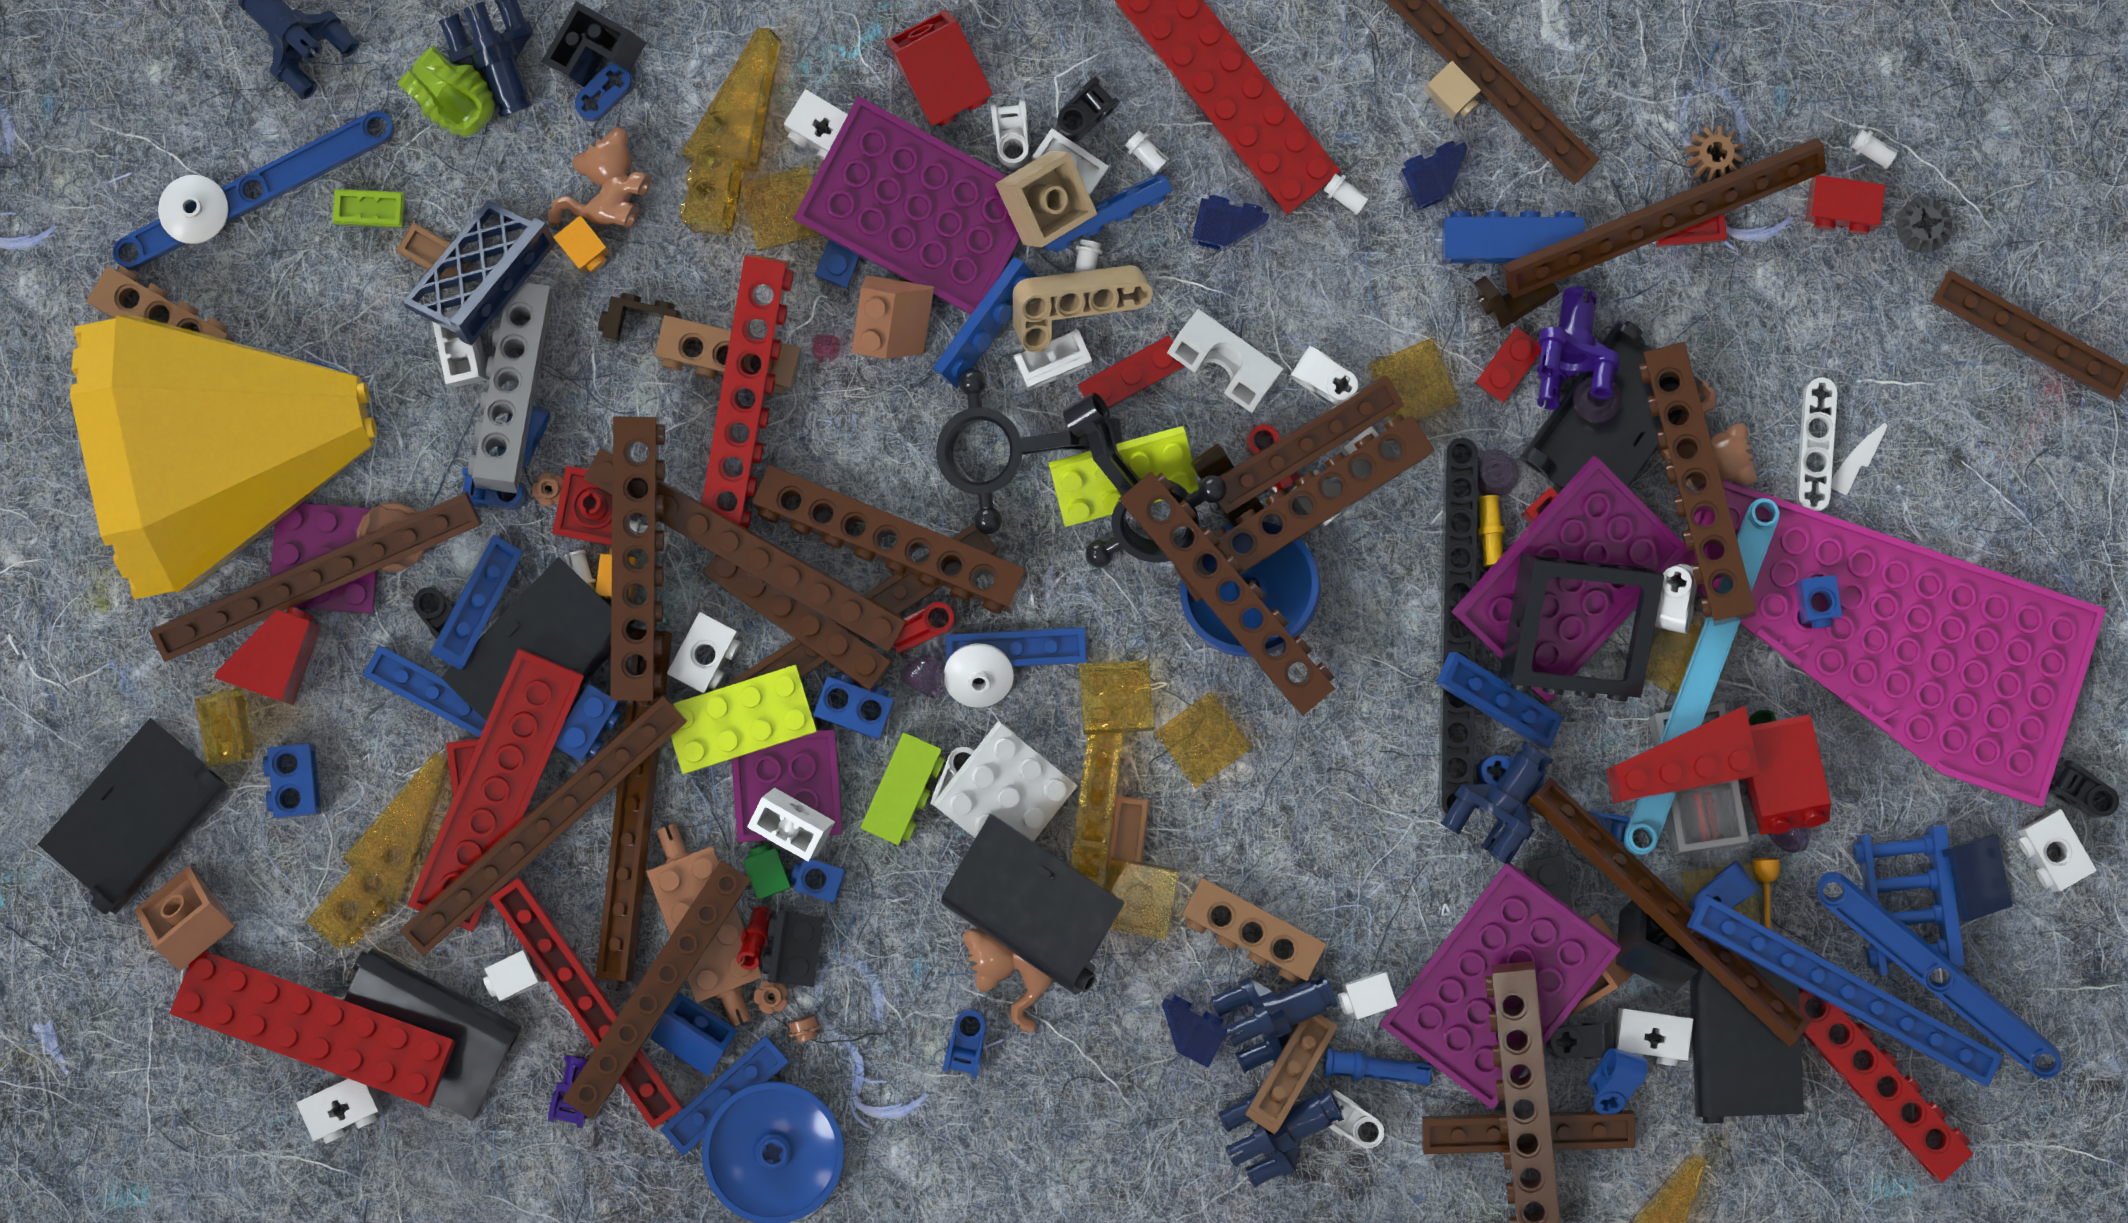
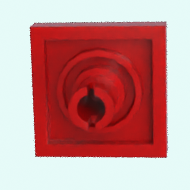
M566 466L552 534L612 546V495L584 479L588 470Z

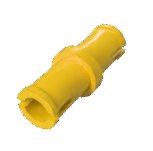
M1486 495L1477 498L1481 527L1477 529L1478 537L1482 538L1483 567L1491 568L1504 554L1502 535L1505 534V526H1501L1500 498L1498 495Z

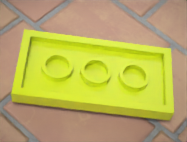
M1183 426L1116 444L1119 454L1140 480L1152 471L1155 476L1162 473L1168 480L1181 485L1189 493L1199 489L1195 470L1191 465L1192 457ZM1091 451L1048 462L1065 527L1113 514L1118 498L1122 494L1095 463ZM1159 499V500H1156V501L1153 502V503L1160 502V501H1163V500Z
M797 665L673 703L677 710L687 719V722L671 736L683 775L817 732Z

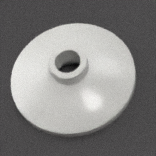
M187 175L174 180L163 191L158 206L159 219L165 231L174 239L186 244H200L213 239L225 226L229 212L226 195L220 186L213 180L200 175ZM191 201L196 202V210L193 213H186V204Z
M975 643L961 647L949 657L944 668V684L947 691L956 701L970 707L979 708L996 704L1008 694L1013 684V667L1009 658L1000 649L988 644ZM976 678L985 680L982 684H975L972 681Z

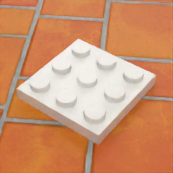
M997 722L933 802V805L974 838L978 835L989 814H993L1034 841L1078 785L1003 724Z

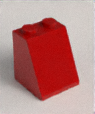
M946 9L884 41L925 119L931 126L935 124L943 126L950 123L956 118V113L966 108L973 110L984 105L987 102L986 98L993 94L958 21Z
M288 607L285 613L276 609L217 670L214 678L294 705L322 626L313 623L315 616L304 611Z
M1810 714L1750 726L1760 775L1745 779L1743 782L1760 835L1769 833L1782 834L1790 829L1805 826L1812 828L1829 822L1831 800Z

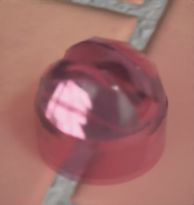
M832 335L813 337L812 352L814 357L819 362H823V357L828 358L829 363L833 362L839 355L840 339Z

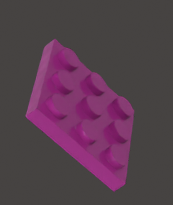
M301 503L275 524L270 577L356 540L357 528L361 518L371 508ZM378 570L292 608L374 614Z
M835 729L819 730L804 737L731 759L737 843L769 840L747 826L761 798L774 787L835 821L828 836L843 835Z

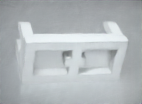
M1077 329L1051 340L1049 346L1041 352L1032 353L1024 351L1013 355L1028 392L1092 365L1090 354Z

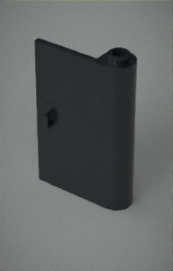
M1625 321L1624 324L1616 322L1601 343L1620 355L1619 369L1614 374L1612 397L1608 399L1593 397L1590 394L1593 371L1579 373L1561 398L1559 407L1553 409L1520 455V459L1526 465L1562 489L1592 456L1599 458L1629 488L1659 446L1656 430L1662 429L1659 416L1652 417L1647 398L1653 396L1651 384H1643L1639 364L1645 362L1644 352L1653 349L1645 345V341L1641 337L1643 331L1630 321ZM1694 376L1697 390H1699L1703 382ZM1666 377L1659 385L1662 390L1673 392L1679 387L1680 383L1673 377ZM1673 411L1668 417L1669 421L1674 424L1683 411Z
M558 557L478 639L465 666L461 670L452 666L441 678L485 721L488 719L518 647L584 674L580 684L581 687L611 656V606L562 558ZM636 619L631 620L628 626L631 635L636 631L632 625Z
M149 718L37 845L90 889L89 892L93 896L90 902L104 915H107L109 911L117 914L226 792L229 785L155 720Z
M989 814L947 885L941 899L942 905L1075 995L1081 991H1088L1095 982V965L1090 961L1125 904L1123 900L993 814Z
M371 948L368 953L362 951L353 966V970L357 971L344 1001L456 1041L433 1101L473 1121L502 1061L513 1047L522 1027L375 948Z
M1745 959L1799 1009V990L1797 986ZM1699 963V971L1689 980L1691 1018L1693 1019L1692 1053L1695 1116L1702 1117L1703 1123L1714 1124L1724 1123V1117L1804 1114L1801 1036L1789 1047Z

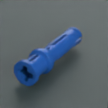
M1326 1047L1323 1078L1335 1075L1351 1077L1352 1081L1359 1082L1364 1077L1416 1083L1429 1086L1431 1079V1070H1429L1431 1069V1063L1366 1056L1361 1050L1348 1053L1334 1051L1333 1047Z

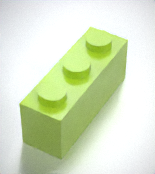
M903 732L860 829L898 846L901 845L902 840L909 842L917 825L916 822L911 821L917 808L924 809L931 794V791L926 789L931 776L938 778L946 760L940 757L943 750Z

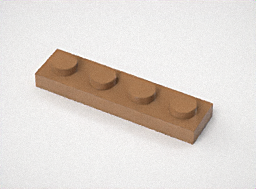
M1321 1014L1298 1023L1245 1115L1275 1134L1287 1117L1338 1025Z

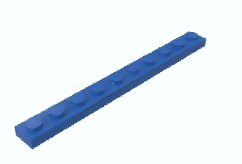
M1701 895L1686 926L1981 1086L1989 1087L2003 1058V1055L1707 895Z

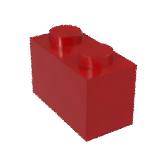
M1816 175L1810 181L1805 222L1814 223V227L1817 229L1834 230L1835 226L1849 228L1848 232L1852 234L1868 235L1870 231H1874L1880 226L1885 184Z

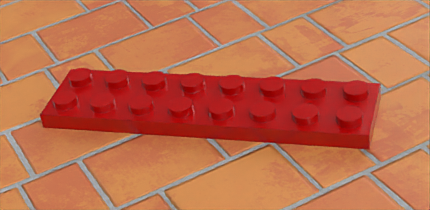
M1115 0L1118 8L1286 216L1290 215L1331 181L1335 173L1337 175L1341 174V170L1204 0Z
M518 647L407 906L420 911L522 820L584 678V674ZM485 903L458 927L473 932Z
M206 951L189 963L169 1013L175 1017L428 1108L432 1105L456 1043L453 1039Z

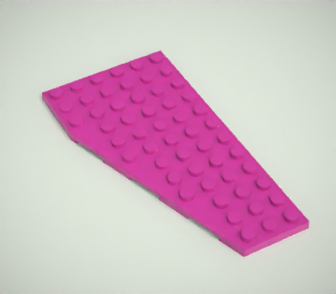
M1722 481L1736 537L1746 510L1755 500L1761 498L1772 500L1778 506L1780 513L1778 523L1751 592L1756 616L1742 619L1740 625L1939 774L2042 808L2106 608L1729 481ZM1706 482L1704 486L1701 488L1700 492L1704 490V488L1706 487ZM1764 507L1755 508V515L1759 521L1765 523L1770 521V513ZM1702 510L1695 515L1694 519L1701 526H1709L1714 522L1715 516L1708 510ZM1710 544L1705 547L1703 553L1708 559L1717 560L1723 556L1724 550L1718 544ZM1694 550L1686 551L1676 562V565L1687 564L1691 566L1696 564L1697 559ZM1682 573L1676 575V577L1680 579L1682 582H1684L1685 584L1687 583L1686 580L1681 579ZM1836 575L1842 617L1833 620V626L1812 629L1811 623L1801 624L1795 583L1806 578ZM1721 578L1716 579L1712 584L1715 591ZM1699 584L1696 592L1706 597L1703 584ZM1820 594L1812 596V607L1816 611L1824 612L1827 608L1825 597Z

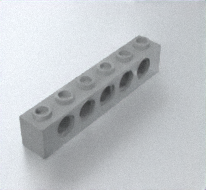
M524 282L500 311L503 312L501 323H495L492 344L496 345L495 356H489L486 368V376L490 377L488 389L483 388L480 409L484 410L482 422L477 421L474 432V442H478L476 455H470L468 464V475H472L476 488L518 493L553 300L551 288L548 285ZM526 316L530 318L529 322L523 326L513 324L517 317ZM515 348L524 351L518 358L507 356L508 352ZM507 381L518 383L514 390L504 391L501 389V386ZM507 413L512 415L511 420L505 424L495 422L496 417L500 414ZM496 446L506 448L505 453L499 457L489 455V451Z

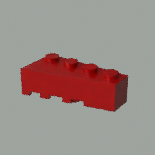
M1746 705L1606 769L1613 804L1759 776L1760 772Z

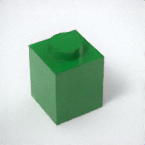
M768 844L748 851L750 858L743 860V863L751 879L757 900H762L793 888L778 848L770 850Z

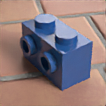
M588 684L564 722L554 746L577 760L586 763L589 758L593 757L602 748L604 742L601 741V738L607 728L612 730L622 715V712L619 711L622 703L617 700H610L609 695Z
M679 992L664 1012L649 1039L709 1077L738 1030Z

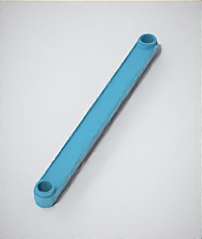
M1766 498L1757 499L1750 504L1737 534V541L1751 592L1780 514L1776 503ZM1756 507H1764L1770 513L1769 522L1765 523L1757 519L1755 515ZM1721 577L1716 592L1719 594L1730 592L1733 588L1732 582L1727 578ZM1712 617L1705 619L1658 745L1702 725L1741 620L1714 626ZM1676 792L1637 800L1624 834V844L1629 852L1635 855H1645L1654 849ZM1635 830H1642L1647 834L1649 842L1646 848H1639L1634 844L1632 836Z

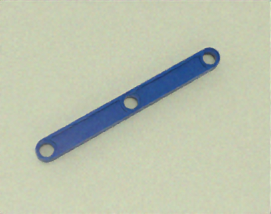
M382 111L369 112L221 187L226 195L229 207L226 224L387 143L394 134L395 128L392 120ZM377 118L385 120L387 130L382 136L374 137L369 134L368 127L371 121ZM258 181L263 186L262 195L255 200L248 199L245 196L246 185L250 182ZM191 202L185 206L186 213H193L196 210V202ZM160 219L120 238L113 246L112 255L118 265L128 270H135L186 245V243L171 237L163 228ZM128 244H134L138 247L139 255L135 261L126 263L121 259V250Z
M1828 872L1820 877L1817 883V894L1824 906L2035 1076L2048 1079L2053 1078L2060 1072L2062 1061L2060 1052L2055 1045L1847 877L1839 872ZM1835 882L1841 884L1844 888L1843 892L1837 897L1827 896L1823 889L1828 883ZM1935 969L1947 970L1950 973L1949 978L1942 983L1932 981L1930 974ZM2041 1054H2050L2055 1058L2053 1065L2047 1068L2037 1066L2035 1060Z

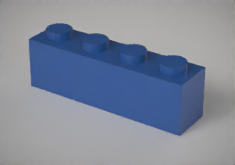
M1454 211L1450 213V217H1445L1442 221V263L1506 264L1585 232L1584 217H1575V212L1571 211L1555 212L1554 217H1541V212L1537 211L1520 212V217H1506V212L1503 211L1485 212V217H1471V212Z

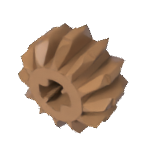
M1719 125L1713 135L1709 126H1706L1702 129V136L1696 133L1692 135L1690 140L1694 145L1687 146L1685 153L1693 156V158L1687 160L1685 164L1689 168L1697 166L1698 169L1693 174L1695 179H1698L1704 173L1706 174L1705 182H1709L1715 179V175L1716 178L1738 170L1735 165L1742 164L1744 157L1736 154V152L1742 150L1744 146L1743 143L1732 144L1731 141L1736 136L1734 131H1731L1725 137L1723 136L1724 128ZM1712 148L1717 149V155L1720 156L1717 162L1712 161V155L1708 154Z

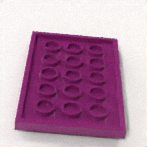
M857 96L793 218L799 224L907 282L933 286V296L969 315H972L1000 277L1020 238L995 183L1007 176L860 96Z
M1592 456L1451 613L1502 660L1522 553L1648 567L1663 574L1668 568L1675 565L1686 553L1687 548L1599 458ZM1551 577L1547 581L1532 670L1535 672L1574 675L1634 610L1638 603L1641 587ZM1531 687L1546 703H1549L1555 696V694L1542 691L1543 688Z
M1506 862L1397 1000V1006L1391 1008L1386 1014L1380 1026L1493 1110L1500 1102L1497 1099L1496 1080L1503 1078L1501 1066L1494 1067L1492 1045H1499L1498 1032H1491L1489 1011L1496 1010L1494 997L1487 998L1485 976H1492L1491 965L1534 961L1542 1043L1544 1047L1619 953L1622 946L1512 863L1508 864ZM1511 995L1504 1000L1503 1004L1509 1009H1516L1521 1006L1523 1000L1519 996ZM1513 1030L1507 1035V1039L1511 1043H1520L1526 1038V1034L1521 1030ZM1522 1064L1515 1065L1510 1073L1514 1077L1519 1078L1527 1066Z

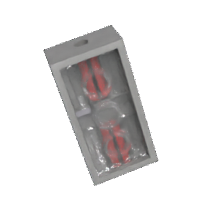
M1725 704L1709 705L1702 725L1725 715ZM1671 711L1655 713L1649 718L1653 747L1658 746ZM1738 781L1676 792L1666 818L1672 856L1737 847L1749 842Z

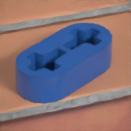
M609 64L603 68L576 96L575 107L579 115L586 121L591 122L603 118L631 89L632 79L630 73L614 64ZM612 73L615 76L622 73L621 80L623 86L619 88L614 85L606 92L604 89L610 84L608 76ZM600 93L603 95L597 101L599 109L596 112L591 109L587 112L583 111L586 107L583 101L587 97L594 100Z

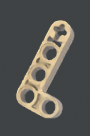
M1131 265L1027 278L1017 283L1013 290V328L1025 350L1032 353L1041 352L1051 343L1052 320L1140 309L1149 304L1153 291L1140 268ZM1070 293L1069 296H1067V297H1065V298H1062L1064 295ZM1036 298L1033 302L1028 303L1031 299ZM1037 328L1033 332L1028 333L1030 330Z

